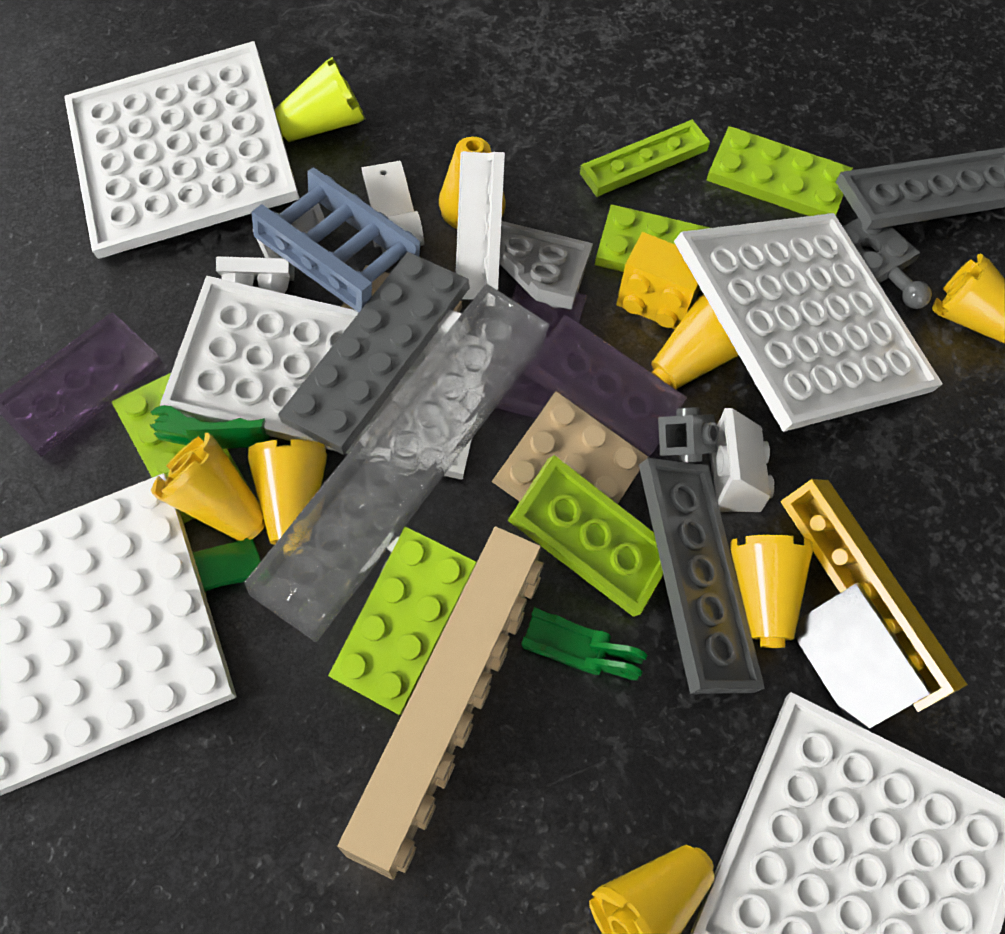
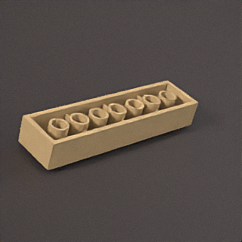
M496 526L494 527L337 846L347 858L394 880L398 870L406 873L417 848L414 846L415 841H413V837L418 827L423 830L427 828L436 808L433 794L437 786L443 789L446 787L455 766L453 763L455 755L452 753L456 746L461 748L465 746L473 727L471 723L474 716L472 710L474 707L479 709L483 707L491 688L489 685L492 674H490L491 669L495 671L500 670L508 648H506L510 639L508 633L514 635L517 633L525 614L523 612L527 602L525 597L532 599L541 579L539 575L544 565L543 562L538 561L540 545Z

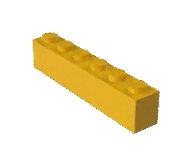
M811 479L780 501L803 537L813 542L814 554L839 592H843L855 583L861 584L933 692L913 704L918 712L968 685L829 480Z

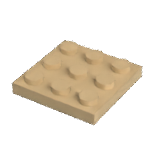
M555 392L492 482L520 502L547 459L555 455L618 504L640 470L639 464L646 460L648 456L564 396Z

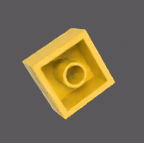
M642 232L625 264L616 305L624 308L631 314H639L656 321L663 327L676 329L696 301L700 286L675 244Z

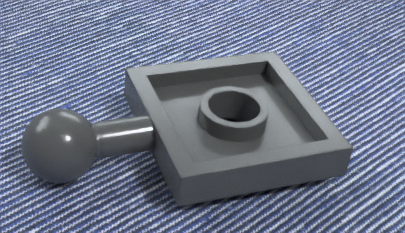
M859 218L843 226L878 283L889 278L903 291V301L912 309L923 308L930 302L932 291L929 285L922 281L913 282L902 271L916 262L920 252L893 227L866 230ZM862 247H871L876 252H866Z

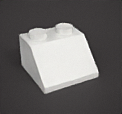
M725 408L717 424L719 438L716 444V452L709 453L712 482L720 512H761L769 498H772L774 494V479L772 475H768L766 465L770 456L769 443L763 441L761 426L733 408Z

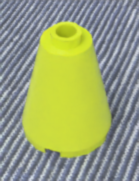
M333 57L326 60L275 108L282 137H285L288 142L360 123L366 119L347 80L341 76V70Z

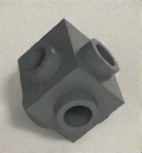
M693 407L677 408V416L658 417L660 456L679 455V462L702 461V454L716 452L719 430L715 423L714 414L700 415V408Z

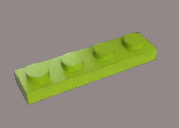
M692 119L581 165L580 175L595 196L598 197L708 151L710 141Z

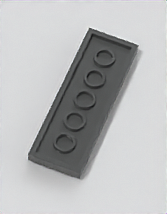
M1005 147L840 172L836 183L866 230L1005 207Z
M407 252L278 413L281 422L345 455L437 333L438 324L449 310L453 311L470 289L469 279Z
M647 458L639 464L690 694L755 693L765 687L709 467L702 464Z

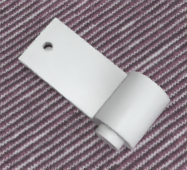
M401 161L361 167L370 206L377 212L385 214L390 221L403 230L411 232L420 241V246L424 245L421 220L418 211L413 209ZM373 241L374 247H379V246H380V245H378L376 242ZM381 247L383 253L387 251L386 249Z

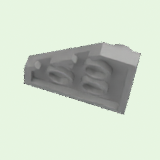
M501 221L499 264L536 301L547 303L554 308L572 309L591 255L593 243Z

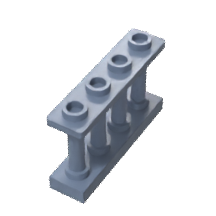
M313 167L307 172L308 193L282 213H274L263 204L251 212L254 237L359 313L372 297V282L399 259L401 260L407 252L419 257L420 241L411 232L403 230L390 221L385 214L377 212L364 203L356 194L350 193L337 184L330 176L324 175ZM318 203L333 212L307 233L300 232L291 225ZM345 221L359 230L356 235L335 252H328L317 244ZM372 240L387 250L362 272L355 271L345 264L347 260Z

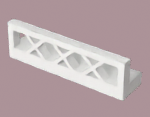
M461 152L456 273L468 278L470 289L462 299L497 303L505 152Z

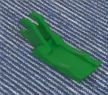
M162 405L151 411L152 415L159 417L154 420V424H150V427L156 431L154 435L162 441L187 445L198 436L204 441L205 433H209L217 440L222 449L247 448L270 439L264 427L266 423L265 418L251 421L238 418L226 422L209 423L200 422L194 417H186L172 406Z
M244 539L192 552L204 592L229 584L245 582L266 574L253 539Z
M535 607L532 611V619L526 636L523 637L521 643L524 649L587 673L600 675V672L603 671L631 680H637L638 676L641 677L643 671L632 664L605 660V656L608 655L642 664L643 660L647 659V654L638 648L610 643L611 635L606 632L583 627Z

